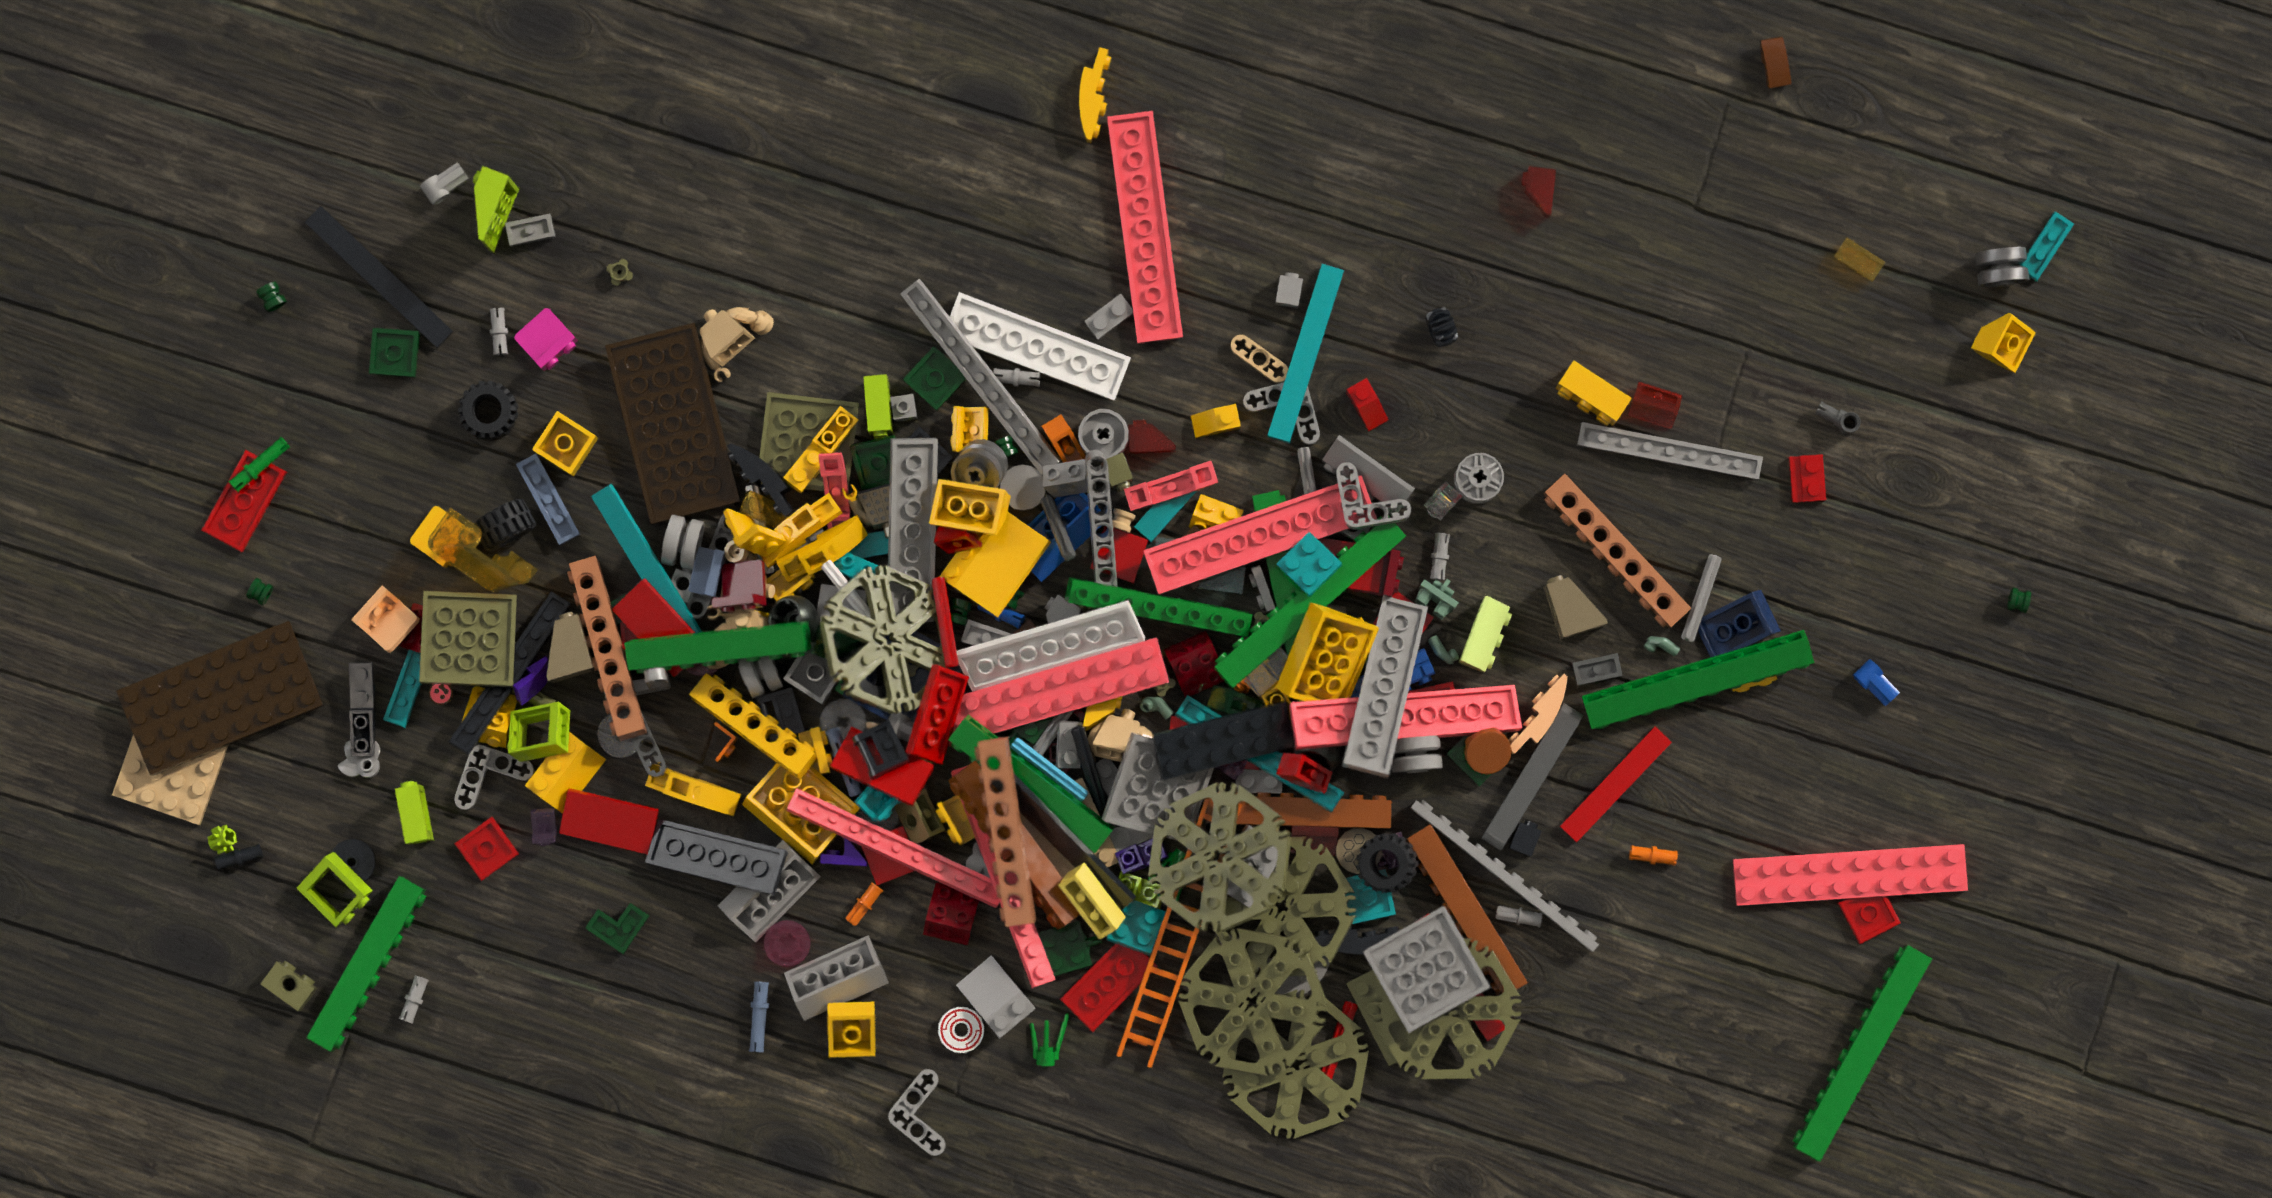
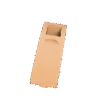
M1556 674L1547 684L1550 686V689L1545 694L1540 692L1532 700L1535 705L1531 709L1538 715L1536 717L1531 715L1523 723L1526 728L1520 734L1516 731L1509 738L1508 741L1511 745L1512 754H1515L1529 738L1537 744L1553 723L1566 690L1567 676L1565 674L1561 677Z

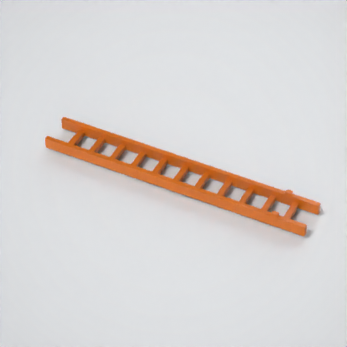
M1210 798L1204 800L1196 823L1198 827H1201L1203 819L1212 821V815L1205 813ZM1239 804L1237 819H1238V816H1239V813H1240L1242 804ZM1187 849L1184 860L1191 856V850ZM1220 853V856L1218 858V861L1220 863L1223 862L1222 858L1225 856V854ZM1196 883L1186 886L1201 892L1203 891V886ZM1178 890L1174 892V898H1175V899H1176ZM1180 903L1191 912H1197L1199 910ZM1167 907L1116 1054V1056L1121 1057L1127 1038L1133 1039V1042L1144 1046H1153L1147 1067L1152 1068L1199 929L1196 927L1194 931L1168 923L1172 911L1170 907ZM1165 928L1191 937L1186 953L1160 945ZM1158 950L1184 959L1178 975L1153 967ZM1150 972L1176 981L1171 997L1145 988ZM1143 994L1168 1002L1163 1019L1137 1010ZM1135 1016L1161 1025L1156 1041L1130 1032Z

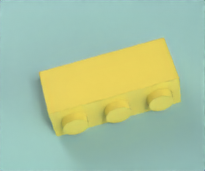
M1085 863L1069 871L1058 884L1099 939L1117 930L1125 919V915Z

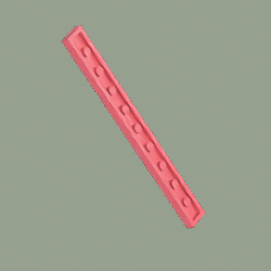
M967 766L953 770L951 772L952 777L958 774ZM965 809L996 892L999 878L993 872V862L996 859L995 852L991 853L990 837L987 833L981 831L976 818ZM1008 872L1006 874V880L1010 884L1017 883L1018 879L1015 873ZM1017 895L1010 896V904L1014 907H1019L1021 899ZM1000 898L999 902L1001 907H1003L1002 898ZM1035 924L1009 926L1031 987L1035 988L1054 981L1055 977Z
M796 788L786 809L787 812L997 908L999 899L991 878Z

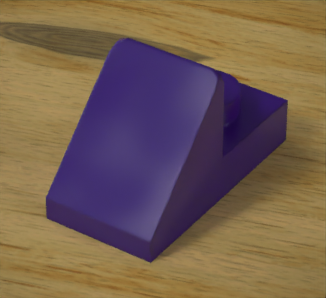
M846 838L844 855H840L838 850H826V854H821L820 857L821 864L868 867L867 860L850 840Z

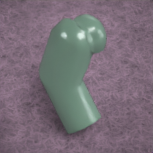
M1437 635L1428 640L1435 655L1445 663L1454 664L1453 662L1459 659L1455 649L1447 652Z
M1650 636L1644 644V648L1652 653L1659 647L1673 657L1680 650L1679 646L1665 637Z
M1146 697L1140 703V709L1143 712L1158 711L1165 720L1174 714V711L1161 697Z

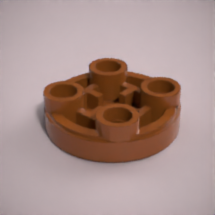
M1497 728L1480 730L1469 736L1465 741V758L1469 766L1478 773H1496L1503 769L1510 760V742Z

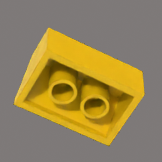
M938 479L929 524L997 535L1006 520L1011 496L1004 489Z
M569 731L568 753L546 757L525 786L563 813L568 789L583 791L607 759Z

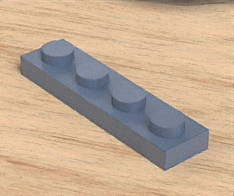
M534 454L517 463L516 466L558 544L562 545L579 536L580 533L538 455Z

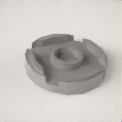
M1018 465L1012 467L1006 472L1000 485V489L1006 490L1011 496L1009 506L1015 510L1026 511L1033 509L1041 503V498L1045 497L1046 490L1043 488V476L1032 466Z

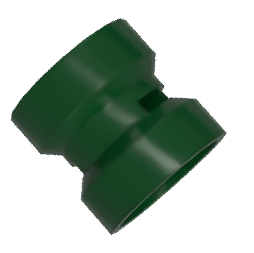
M276 281L268 283L256 291L258 297L265 301L264 308L267 313L287 303L284 295L279 294L280 287Z
M951 597L949 605L952 622L966 626L968 621L967 614L971 611L973 604Z

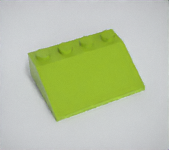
M483 166L481 171L478 170L473 179L475 184L479 240L489 251L494 253L519 188L508 175Z

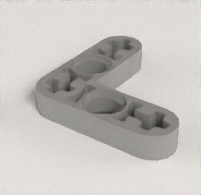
M1284 382L1246 393L1243 399L1245 409L1250 412H1258L1277 407L1278 402L1271 401L1269 393L1274 389L1282 391ZM1307 387L1302 406H1307L1310 409V415L1307 418H1300L1298 416L1296 427L1300 440L1304 444L1312 445L1318 441L1320 430ZM1261 392H1265V399L1268 405H1263L1264 401L1258 402L1255 408L1251 404H1247L1251 395L1258 399L1262 398ZM1313 419L1314 424L1309 423L1310 430L1315 431L1316 434L1313 435V440H1309L1308 437L1303 436L1306 433L1305 425L1300 427L1299 423H1306Z
M1344 462L1338 466L1336 477L1344 521L1349 528L1362 529L1402 522L1409 518L1411 506L1404 499L1363 505L1356 467L1349 462ZM1344 468H1348L1349 472L1353 471V474H1350V483L1355 482L1356 485L1342 487V484L1346 485L1345 476L1340 475L1344 472ZM1354 490L1358 497L1355 501L1349 502L1344 498L1345 492ZM1398 505H1402V508H1407L1403 516H1399L1398 512L1391 513L1392 518H1388L1387 506H1391L1390 511L1396 510ZM1380 508L1384 511L1385 515L1381 520L1372 518L1371 512L1374 509ZM1364 510H1368L1367 517L1369 522H1365V518H1360L1358 523L1354 524L1353 520L1348 519L1352 517V513H1356L1357 516H1364Z
M664 668L644 671L645 679L633 681L636 695L671 688L669 675ZM618 687L614 689L612 696H621L623 688Z
M477 745L468 756L455 794V804L463 810L474 807L487 769L526 781L535 773L534 765L530 761L519 762L517 760L515 765L523 767L524 764H527V769L530 770V773L522 777L520 771L513 769V774H511L509 771L513 767L514 757L483 745ZM481 749L484 750L483 754L487 755L486 759H481L479 766H484L482 771L476 767H470L471 762L476 764L477 757L474 754L475 752H480ZM501 756H505L509 761L508 767L503 770L498 769L496 766V760ZM470 771H476L479 774V781L476 784H470L467 781V774ZM464 784L470 788H476L475 793L473 791L469 792L468 797L472 800L471 803H466L465 806L459 800L460 796H465L467 789H462Z
M926 1069L919 1073L891 1108L888 1118L892 1125L930 1155L936 1156L944 1151L946 1146L945 1140L914 1115L938 1084L939 1078L937 1073L931 1069ZM931 1073L934 1083L933 1085L927 1084L924 1090L928 1092L924 1095L914 1085L917 1082L920 1086L924 1082L922 1076L924 1074L928 1076ZM911 1091H916L920 1095V1101L915 1105L907 1101V1095ZM903 1110L905 1112L903 1117L909 1120L910 1116L914 1118L908 1124L906 1130L902 1128L905 1125L903 1121L895 1122L893 1120L895 1118L894 1111L899 1112ZM912 1125H922L924 1129L923 1135L914 1137L910 1132ZM928 1131L932 1133L929 1136L930 1139L933 1141L939 1139L941 1141L939 1143L940 1150L935 1149L931 1151L929 1149L931 1147L929 1142L925 1141L924 1145L920 1142L926 1137Z

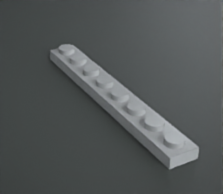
M1584 422L1581 423L1577 446L1759 480L1763 460L1762 456Z

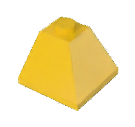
M2007 313L1983 326L1976 336L1971 349L1983 358L2016 373L2036 332L2013 314Z

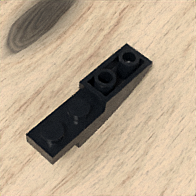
M731 443L727 445L730 450L727 454L735 465L738 463L743 471L740 474L746 483L751 482L757 486L762 482L763 484L760 487L767 497L771 496L775 504H773V507L778 515H784L786 518L792 515L795 511L784 496L791 488L783 481L778 472L767 462L744 448Z
M350 662L349 720L351 756H374L376 696L373 662Z
M1398 926L1384 928L1385 933L1376 934L1375 930L1362 932V937L1358 938L1357 929L1350 927L1338 952L1364 954V950L1400 930ZM1328 929L1316 931L1314 937L1320 946L1325 947L1330 944L1335 933L1329 934Z

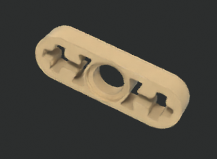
M1237 335L1232 339L1231 351L1237 357L1272 382L1282 383L1285 381L1288 372L1286 364L1245 335ZM1236 341H1246L1245 347L1251 350V346L1256 348L1251 352L1249 359L1245 357L1248 352L1243 349L1240 351L1236 350ZM1256 353H1263L1266 356L1265 364L1256 365L1253 362V356ZM1270 359L1274 361L1271 366L1276 369L1279 367L1283 368V377H1273L1274 371L1270 368L1268 372L1263 370L1269 365Z

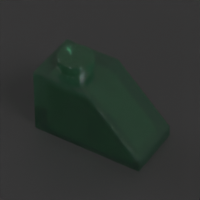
M819 624L814 634L811 654L827 659ZM840 632L833 634L837 659L847 655L849 651L860 647L862 643Z
M1213 685L1206 707L1230 715L1261 707L1263 701L1231 689Z

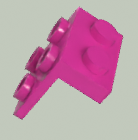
M548 308L543 309L515 335V340L543 371L552 369L559 362L558 358L564 353L568 354L576 347L575 343L578 341Z

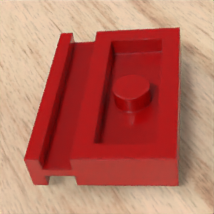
M1823 454L1788 457L1792 503L1826 501Z

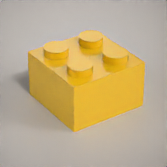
M557 411L532 450L574 477L598 440V437Z
M874 1002L828 1003L829 1057L875 1056Z

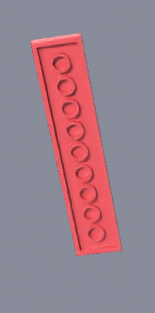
M1153 111L1107 117L1137 344L1183 338Z
M1360 475L1358 478L1363 505L1372 504L1362 475ZM1349 479L1346 480V485L1342 484V487L1347 485H1356V483L1354 482L1351 484ZM1337 483L1143 550L1158 595L1290 550L1308 532L1319 540L1351 528L1344 521ZM1348 490L1344 494V498L1349 502L1355 501L1358 497L1354 490ZM1364 510V516H1357L1356 513H1352V517L1348 519L1353 520L1354 524H1357L1360 518H1365V522H1369L1367 517L1368 510ZM1373 510L1371 512V516L1373 519L1376 520L1377 517L1375 511Z
M1157 638L1149 639L963 695L952 734L967 715H970L993 734L1169 683Z
M1515 685L1408 693L1397 740L1408 737L1435 735L1439 738L1467 736L1493 727L1499 729L1502 733L1521 731L1522 724ZM1359 697L1291 702L1289 709L1296 749L1347 745Z
M1964 844L1733 859L1736 906L1968 891Z

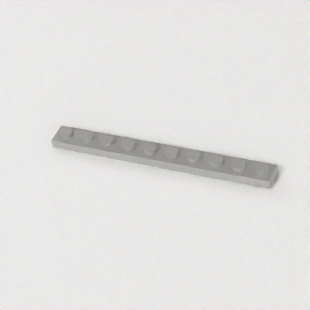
M918 279L900 293L1040 474L1043 475V466L1059 463L1061 461L1059 456L923 282Z
M1416 800L1410 807V809L1588 950L1593 952L1599 945L1595 942L1597 939L1595 935L1587 929L1585 932L1581 931L1577 927L1579 923L1568 915L1566 918L1559 913L1560 908L1552 901L1548 903L1540 898L1542 894L1532 886L1528 889L1522 884L1523 878L1515 872L1509 874L1504 870L1506 865L1496 857L1493 860L1486 855L1488 851L1477 843L1475 846L1468 841L1470 837L1461 829H1458L1457 832L1449 826L1451 822L1441 814L1437 817L1431 812L1433 807L1424 800L1418 802Z

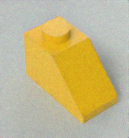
M1236 404L1213 408L1191 415L1195 438L1241 428Z
M1122 697L1088 706L1083 722L1085 731L1103 722L1109 715H1113L1115 708L1120 709Z

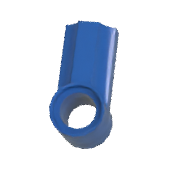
M1869 659L1853 674V677L1863 688L1868 689L1886 706L1900 692L1883 676V671Z

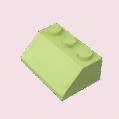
M1488 596L1483 598L1458 663L1483 673L1487 668L1491 670L1495 660V656H1492L1495 647H1500L1504 637L1500 632L1503 625L1508 626L1512 616L1508 612L1509 606Z

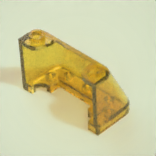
M451 507L428 539V546L432 552L491 592L528 583L538 571V569L513 551H510L507 556L495 554L492 560L475 548L481 539L480 529Z

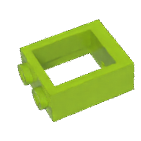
M887 374L864 376L868 433L875 439L887 437L888 434H893L889 379Z
M553 702L511 711L509 742L507 744L508 754L519 762L568 753L570 710L560 702ZM549 720L548 742L526 747L527 724Z
M414 781L400 783L401 788L395 789L405 844L413 845L433 841L434 837L424 786L418 785Z
M335 852L325 856L297 887L335 927L342 923L348 924L355 917L353 912L357 908L361 909L370 900L368 896L373 891ZM330 869L357 895L341 913L314 888Z

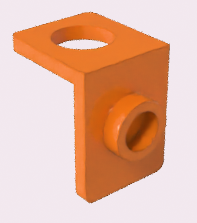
M715 721L714 725L731 737L730 741L715 759V761L720 763L724 756L728 758L736 748L733 744L738 738Z

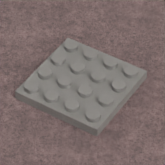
M1131 732L1102 820L1154 834L1155 823L1160 828H1164L1157 819L1161 818L1164 821L1169 819V814L1164 809L1169 808L1176 812L1169 804L1206 788L1214 767L1162 780L1153 738ZM1203 800L1185 809V817L1193 823L1196 821ZM1166 836V837H1165V838H1169V839L1176 840V839H1175L1174 837H1172V836Z
M1445 906L1363 951L1408 1033L1490 988Z

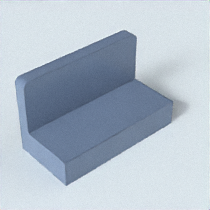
M704 547L698 548L688 588L689 592L715 598L725 558L724 551Z

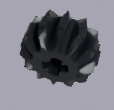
M1442 307L1427 313L1425 318L1426 324L1436 346L1439 348L1446 347L1456 342L1458 334L1450 311Z

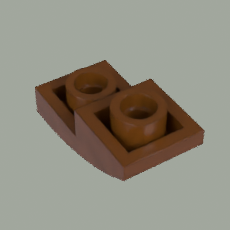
M1783 37L1760 40L1762 63L1765 64L1767 87L1774 88L1790 85V69Z

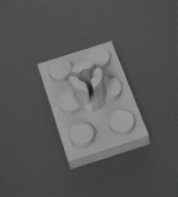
M1246 824L1241 833L1246 832L1252 829L1253 827ZM1275 846L1244 859V861L1263 876L1269 878L1276 867L1277 848ZM1229 880L1227 894L1250 908L1253 904V898Z

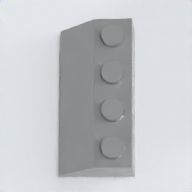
M1340 435L1322 459V462L1325 464L1323 468L1333 475L1337 472L1340 464L1344 462L1352 463L1357 469L1358 476L1362 475L1371 502L1374 499L1378 502L1396 499L1407 501L1415 489ZM1344 468V472L1340 475H1344L1346 480H1349L1350 474H1353V471L1349 472L1348 468ZM1398 505L1397 509L1390 511L1391 506H1387L1388 514L1391 515V513L1399 512L1402 505Z
M784 840L776 846V848L788 851V855L775 896L736 887L718 905L727 917L754 942H757L821 877Z
M869 935L784 972L794 1002L804 1021L827 1011L828 1003H845L889 983Z

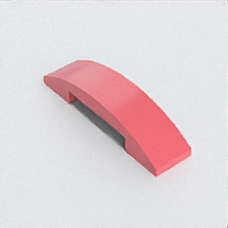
M842 452L818 455L825 495L829 493L843 513L827 524L828 529L851 518L849 499H846L842 493L844 488L846 494H849Z
M1208 461L1181 472L1125 488L1124 492L1130 511H1134L1193 493L1219 482L1212 461Z

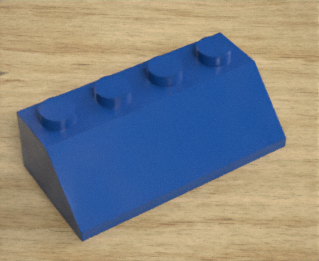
M1085 493L1061 496L1054 500L1074 551L1091 536L1088 496ZM1097 505L1094 507L1095 511H1101ZM1044 510L1028 524L1029 527L1051 541L1030 571L1041 582L1065 560L1060 553Z

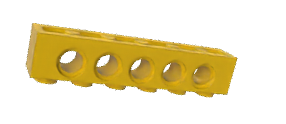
M706 673L690 692L691 699L801 780L817 759L814 753L815 749L805 741L800 743L796 740L797 735L790 729L785 728L783 730L777 726L779 722L768 714L765 717L759 712L761 709L751 701L746 703L742 700L743 695L736 689L731 688L729 690L723 686L725 682L714 674L711 677ZM716 694H724L722 701H713ZM741 707L742 712L739 715H731L733 708ZM752 721H760L758 728H749V724ZM770 734H778V739L775 742L767 741V737ZM789 747L796 748V752L792 756L785 755V751Z

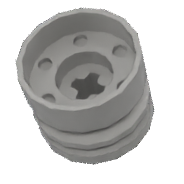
M1474 453L1467 456L1460 462L1454 474V486L1457 494L1463 500L1472 504H1483L1491 501L1499 493L1504 482V472L1501 464L1493 456L1486 453ZM1478 472H1482V477L1486 478L1481 483H1477V479L1473 477Z

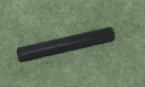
M1078 725L1071 729V733L1092 801L1098 812H1103L1107 799L1085 728Z

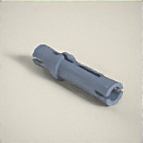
M839 727L826 731L832 748V757H835L839 750L836 743L841 747L844 741ZM841 773L849 797L863 792L859 781L854 779L850 781L848 776Z
M754 981L749 1049L752 1052H764L766 1010L769 1008V1003H767L769 982Z

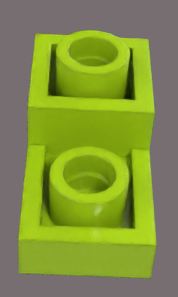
M1120 871L1118 879L1136 896L1134 900L1160 909L1162 901L1154 894V891L1160 888V884H1151L1148 880L1129 873L1124 875Z

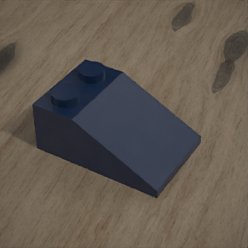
M1758 590L1702 617L1698 632L1710 657L1754 645L1781 632L1762 590Z

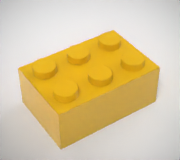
M1574 360L1556 386V389L1559 390L1557 393L1559 396L1567 401L1570 398L1578 403L1577 407L1585 413L1591 411L1597 415L1596 419L1606 426L1609 424L1613 426L1632 399Z

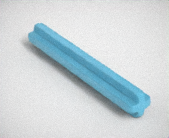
M1016 738L1011 744V749L1079 801H1084L1089 792L1021 739Z

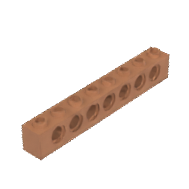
M1566 474L1544 492L1546 504L1551 509L1557 508L1562 514L1559 516L1567 526L1572 524L1577 530L1575 533L1583 543L1588 542L1593 547L1592 553L1599 560L1603 558L1609 564L1607 566L1608 570L1615 577L1619 575L1625 581L1623 586L1631 594L1635 592L1641 598L1639 603L1647 611L1651 609L1656 614L1654 618L1663 628L1665 626L1671 628L1691 609ZM1563 497H1572L1574 506L1572 508L1564 507L1562 504ZM1580 513L1588 514L1590 517L1589 524H1580L1578 515ZM1594 531H1604L1606 535L1605 541H1596L1593 536ZM1615 546L1621 550L1620 558L1614 559L1610 556L1609 550L1611 547ZM1629 563L1637 567V573L1634 576L1628 575L1625 571V566ZM1644 580H1648L1653 584V590L1649 593L1644 592L1641 588V583ZM1659 597H1665L1668 600L1669 606L1667 609H1660L1657 606V599Z
M596 556L569 563L571 571L567 572L571 585L575 584L577 592L573 593L577 606L581 605L583 614H579L583 628L587 627L589 635L585 636L589 649L593 648L595 657L591 658L595 671L599 670L601 678L597 679L601 693L605 692L607 700L603 701L607 714L611 713L613 722L609 723L613 736L617 735L620 741L646 734V727L630 670H628L627 659L614 613L611 610L612 606L599 560ZM586 580H593L592 587L589 589L582 588ZM598 601L599 607L596 610L588 609L591 602ZM598 623H605L603 631H594ZM603 645H611V650L608 653H600ZM610 666H617V672L614 675L606 674ZM618 687L623 688L621 696H612L614 689ZM623 709H628L630 711L628 717L620 719L618 717L619 712Z
M1008 737L981 740L978 742V747H975V755L977 761H981L982 769L978 770L980 784L984 783L985 793H982V801L984 807H988L989 815L985 817L988 830L991 829L992 839H989L991 853L995 852L996 859L993 862V872L999 878L996 892L998 899L1002 898L1003 907L1000 908V918L1002 922L1005 921L1006 927L1034 923L1036 917ZM990 757H996L999 760L1000 766L998 769H992L989 766L988 760ZM993 780H999L1003 783V790L1001 792L993 790ZM997 803H1003L1007 807L1005 815H1000L996 812L995 806ZM1001 826L1008 827L1010 829V837H1001L999 828ZM1004 849H1010L1014 853L1012 861H1007L1003 858L1002 852ZM1008 872L1015 873L1018 878L1017 883L1010 884L1006 880V874ZM1017 895L1021 899V905L1019 907L1012 906L1009 901L1010 896Z

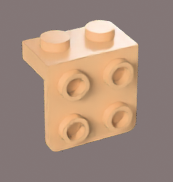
M382 585L351 620L388 653H391L419 623L420 619Z

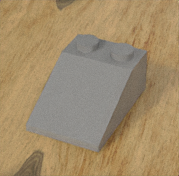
M992 955L956 984L999 1038L1003 1037L1036 1009Z

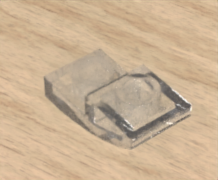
M1279 647L1244 679L1258 697L1279 680L1288 655Z

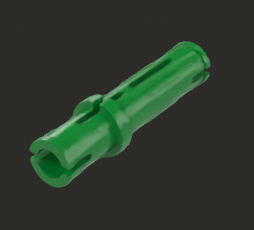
M280 436L277 441L249 465L245 464L243 466L244 469L228 481L229 484L237 492H240L244 486L251 480H256L258 474L291 447Z

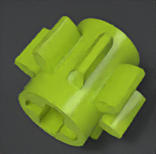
M227 825L211 829L213 835L207 838L212 850L217 851L218 855L234 850L232 845L237 843L236 834L232 829L228 828Z

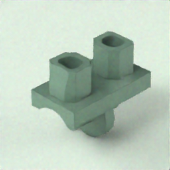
M1424 579L1417 589L1419 592L1415 602L1426 606L1431 599L1438 605L1433 614L1441 620L1449 612L1452 613L1459 603L1451 598L1455 591L1447 587L1451 582L1449 579H1446L1444 584L1435 579L1433 584Z

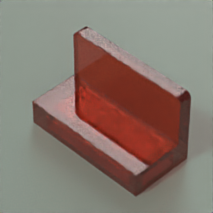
M1638 382L1628 415L1672 429L1680 408L1682 395Z
M1292 825L1291 837H1307L1303 846H1306V841L1311 838L1313 839L1311 844L1312 850H1316L1321 843L1324 845V849L1320 855L1324 853L1327 847L1331 855L1336 856L1339 828ZM1291 847L1290 852L1296 854L1295 849Z

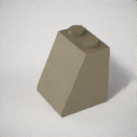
M1560 575L1550 578L1547 581L1548 584L1543 587L1560 640L1608 624L1607 619L1569 577L1563 579V576Z
M573 612L559 615L560 619L554 622L547 670V679L551 683L595 671L591 660L593 654L591 649L588 648L585 638L587 636L585 627H582L579 615H575Z

